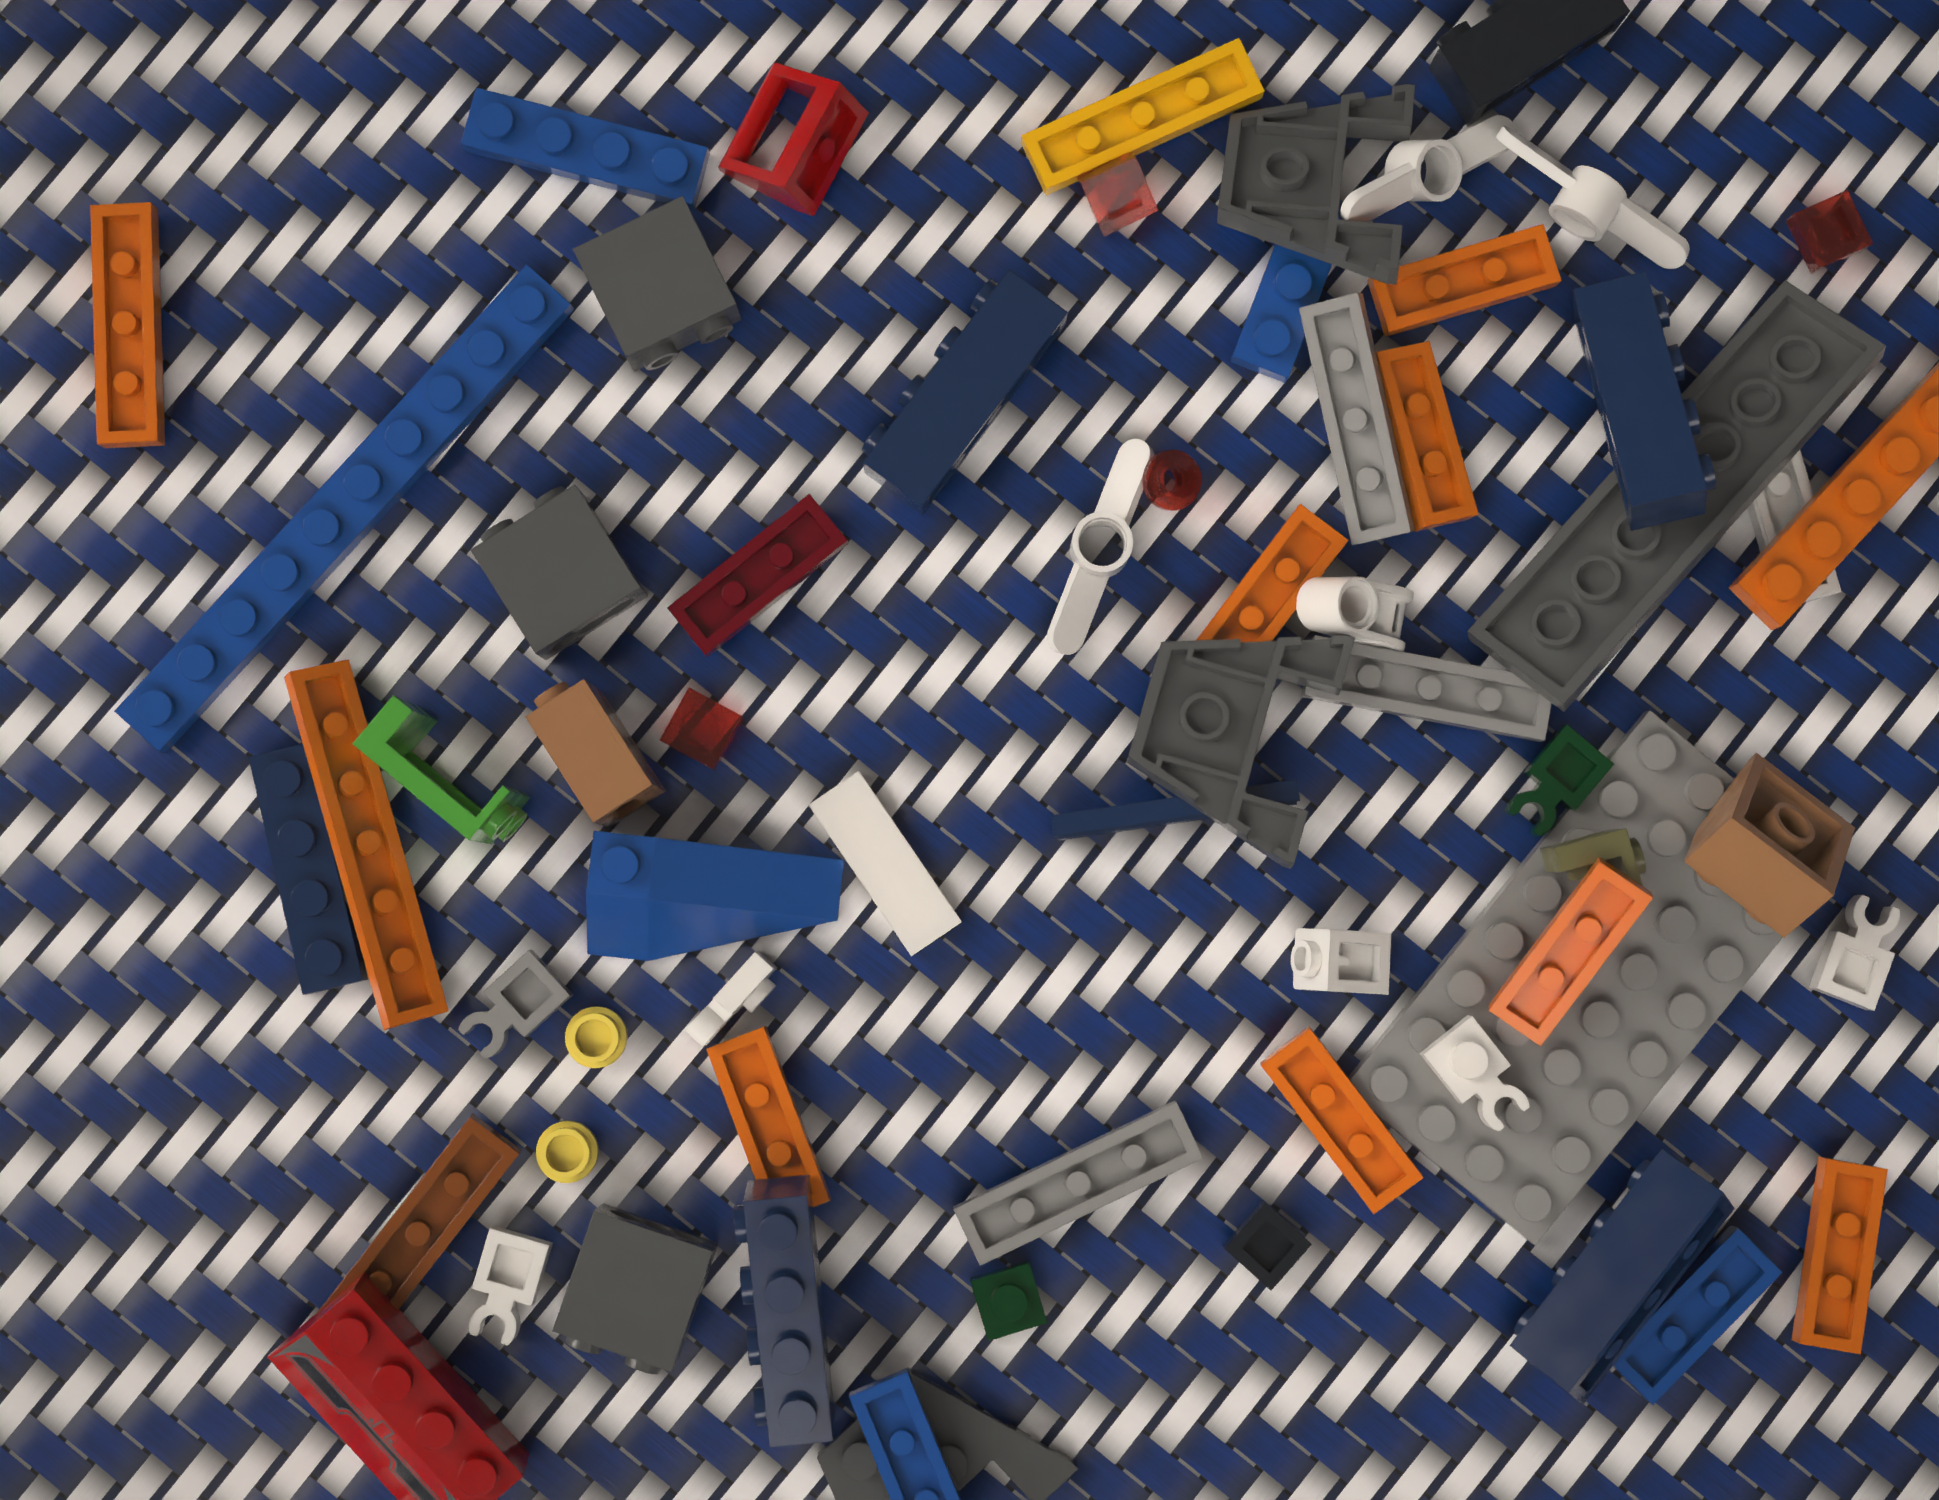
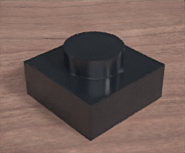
M1262 1200L1222 1246L1272 1291L1312 1244Z

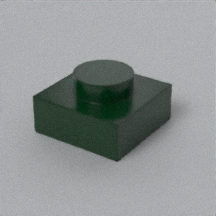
M1029 1260L970 1278L988 1341L1047 1323Z

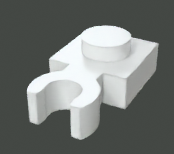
M1854 895L1849 900L1845 909V919L1849 926L1848 933L1829 931L1809 988L1861 1009L1875 1011L1895 953L1880 948L1879 945L1882 937L1891 934L1896 929L1900 920V909L1883 907L1880 919L1876 924L1872 925L1865 917V909L1870 898L1865 895Z
M760 951L754 952L684 1031L702 1047L707 1045L742 1006L752 1013L776 987L768 978L777 967Z
M1467 1015L1419 1053L1458 1103H1465L1473 1095L1478 1098L1477 1110L1479 1117L1486 1126L1493 1130L1500 1131L1504 1128L1503 1123L1496 1117L1494 1112V1106L1500 1098L1508 1097L1513 1105L1521 1111H1525L1530 1107L1526 1095L1520 1089L1503 1084L1497 1077L1509 1068L1511 1064L1473 1016Z
M495 1225L489 1229L472 1289L488 1293L489 1295L487 1302L480 1306L470 1319V1335L478 1336L485 1326L486 1317L496 1315L505 1324L501 1344L509 1345L516 1338L521 1325L520 1315L515 1308L516 1303L519 1302L532 1306L536 1302L553 1242Z

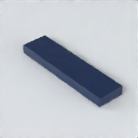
M1297 779L1246 787L1247 794L1289 806L1297 805V802L1300 801ZM1179 797L1056 814L1050 817L1053 839L1056 838L1057 841L1211 819Z

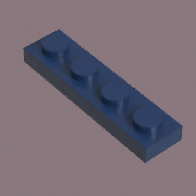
M303 744L248 757L302 994L309 995L368 980L363 955Z

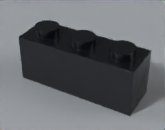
M1496 0L1486 10L1489 15L1487 18L1473 27H1470L1468 22L1464 21L1450 29L1437 41L1439 49L1428 69L1468 127L1614 33L1630 10L1623 0Z

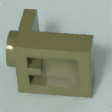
M1627 828L1609 829L1540 848L1546 872L1566 871L1568 881L1583 879L1598 857H1601L1643 886L1640 874L1646 872L1644 854L1637 839L1634 837L1629 838Z

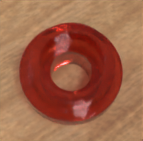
M1161 451L1155 454L1145 466L1142 478L1143 489L1149 501L1156 507L1167 511L1181 510L1189 506L1200 492L1202 486L1201 470L1194 459L1183 451ZM1168 469L1175 476V485L1171 491H1168L1164 485V475Z

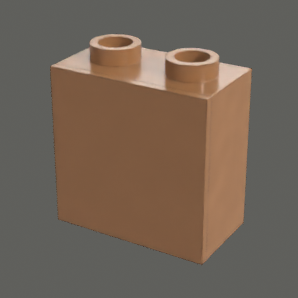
M582 679L572 687H569L566 681L544 691L534 700L537 709L525 716V718L593 823L611 828L666 792L600 689L585 679Z

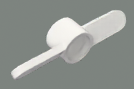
M1495 115L1448 140H1405L1393 147L1386 159L1385 175L1354 190L1346 197L1340 209L1341 220L1369 222L1407 201L1438 202L1450 198L1458 189L1463 174L1509 150L1496 138V135L1503 126H1507L1518 133L1515 124L1505 116ZM1423 158L1426 162V177L1424 183L1421 179V164Z
M1503 126L1496 135V138L1503 145L1563 186L1549 207V214L1564 230L1578 238L1593 242L1599 241L1606 230H1609L1663 268L1676 269L1685 263L1690 251L1687 240L1628 199L1623 187L1612 177L1598 169L1583 165L1577 166L1571 171L1507 126Z
M1141 439L1128 440L1119 448L1094 513L1084 517L1074 530L1070 544V554L1074 565L1047 633L1048 644L1056 653L1071 655L1080 650L1109 577L1116 575L1123 569L1132 552L1133 535L1129 525L1155 459L1153 449ZM1104 525L1114 529L1120 535L1123 542V553L1115 563L1108 566H1098L1090 563L1083 557L1079 547V540L1088 528Z

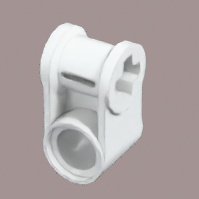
M1313 577L1307 580L1300 588L1297 596L1296 610L1299 620L1304 627L1311 631L1328 636L1348 635L1355 637L1354 643L1404 652L1405 642L1400 639L1405 607L1406 604L1413 602L1414 592L1404 587L1379 583L1364 577Z

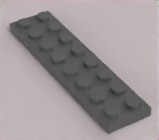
M1785 280L1681 394L1683 400L1693 398L1700 422V434L1694 435L1693 439L1698 455L1708 453L1714 469L1716 489L1707 491L1705 514L1631 531L1615 470H1613L1467 631L1468 639L1565 712L1883 358L1886 345Z

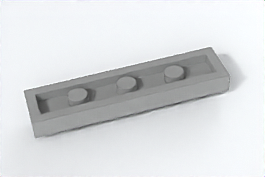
M1356 292L1300 307L1299 311L1351 544L1357 545L1415 531L1363 293Z
M1315 635V636L1312 638V640L1330 639V638ZM1359 643L1353 644L1339 695L1303 686L1301 696L1303 698L1536 742L1545 741L1552 704L1512 672Z
M1174 1100L953 1206V1210L981 1266L1203 1159V1156L1177 1102Z

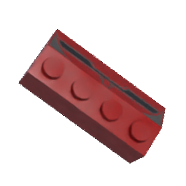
M366 1272L360 1275L268 1355L267 1358L397 1500H497L524 1476L530 1454L528 1450L400 1309L397 1310L391 1304L390 1298L387 1295H383L368 1278L369 1275Z

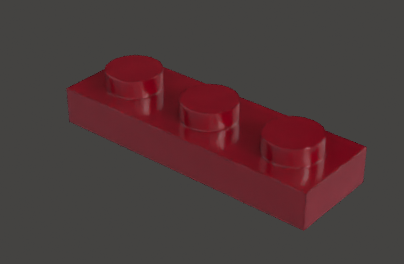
M808 494L678 598L667 609L708 658L848 545V540L813 497Z

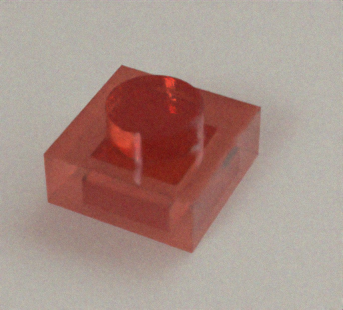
M1132 151L1077 177L1098 228L1104 237L1159 211L1139 162Z
M1848 190L1796 212L1785 220L1811 274L1860 253L1873 244Z
M689 687L662 734L660 741L715 771L744 717Z

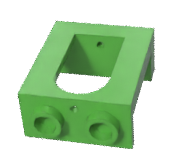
M393 695L352 744L469 841L492 845L497 838L503 842L508 840L526 819L528 814L522 808L530 797L522 791L502 785L483 809L480 808L413 752L438 721L419 705Z

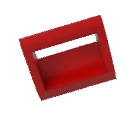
M773 63L723 156L718 169L727 176L798 212L814 217L869 112L841 82L779 63ZM787 88L810 99L772 172L747 164Z

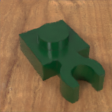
M1564 725L1523 772L1536 783L1531 791L1521 792L1513 796L1506 805L1505 813L1509 816H1515L1526 803L1535 805L1539 811V820L1529 833L1534 837L1541 836L1547 833L1554 825L1556 805L1561 803L1565 808L1576 811L1612 768L1614 763L1571 727Z

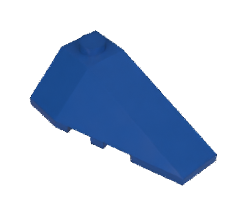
M594 831L586 889L587 954L651 961L838 921L845 860Z

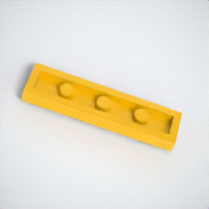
M1237 38L1021 135V144L1045 196L1252 104L1262 99L1265 90L1240 38Z

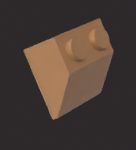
M1756 753L1748 760L1697 828L1684 862L1692 867L1703 881L1712 886H1717L1742 905L1754 920L1768 925L1785 938L1834 896L1855 827Z

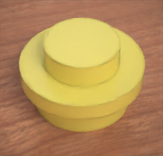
M600 1006L589 1007L579 1011L570 1020L565 1032V1043L569 1054L576 1062L589 1068H602L614 1063L623 1054L628 1039L627 1029L622 1018L613 1010Z
M571 1120L557 1122L548 1127L540 1136L536 1146V1159L540 1169L547 1177L560 1183H573L586 1177L595 1167L599 1155L598 1142L593 1132L584 1124Z

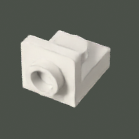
M1298 928L1295 932V945L1291 952L1294 989L1389 995L1391 933Z

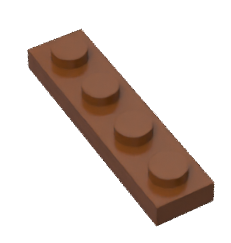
M472 1113L319 1311L364 1272L369 1275L368 1278L383 1295H387L390 1298L391 1304L399 1310L518 1157L521 1149Z

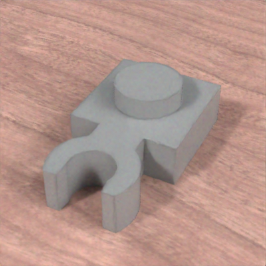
M528 950L483 991L494 1006L489 1011H480L468 1015L461 1022L458 1030L462 1035H465L474 1030L480 1023L489 1026L493 1033L492 1041L480 1052L484 1059L497 1055L504 1049L508 1041L509 1029L514 1026L523 1037H528L570 999L573 993L533 950Z

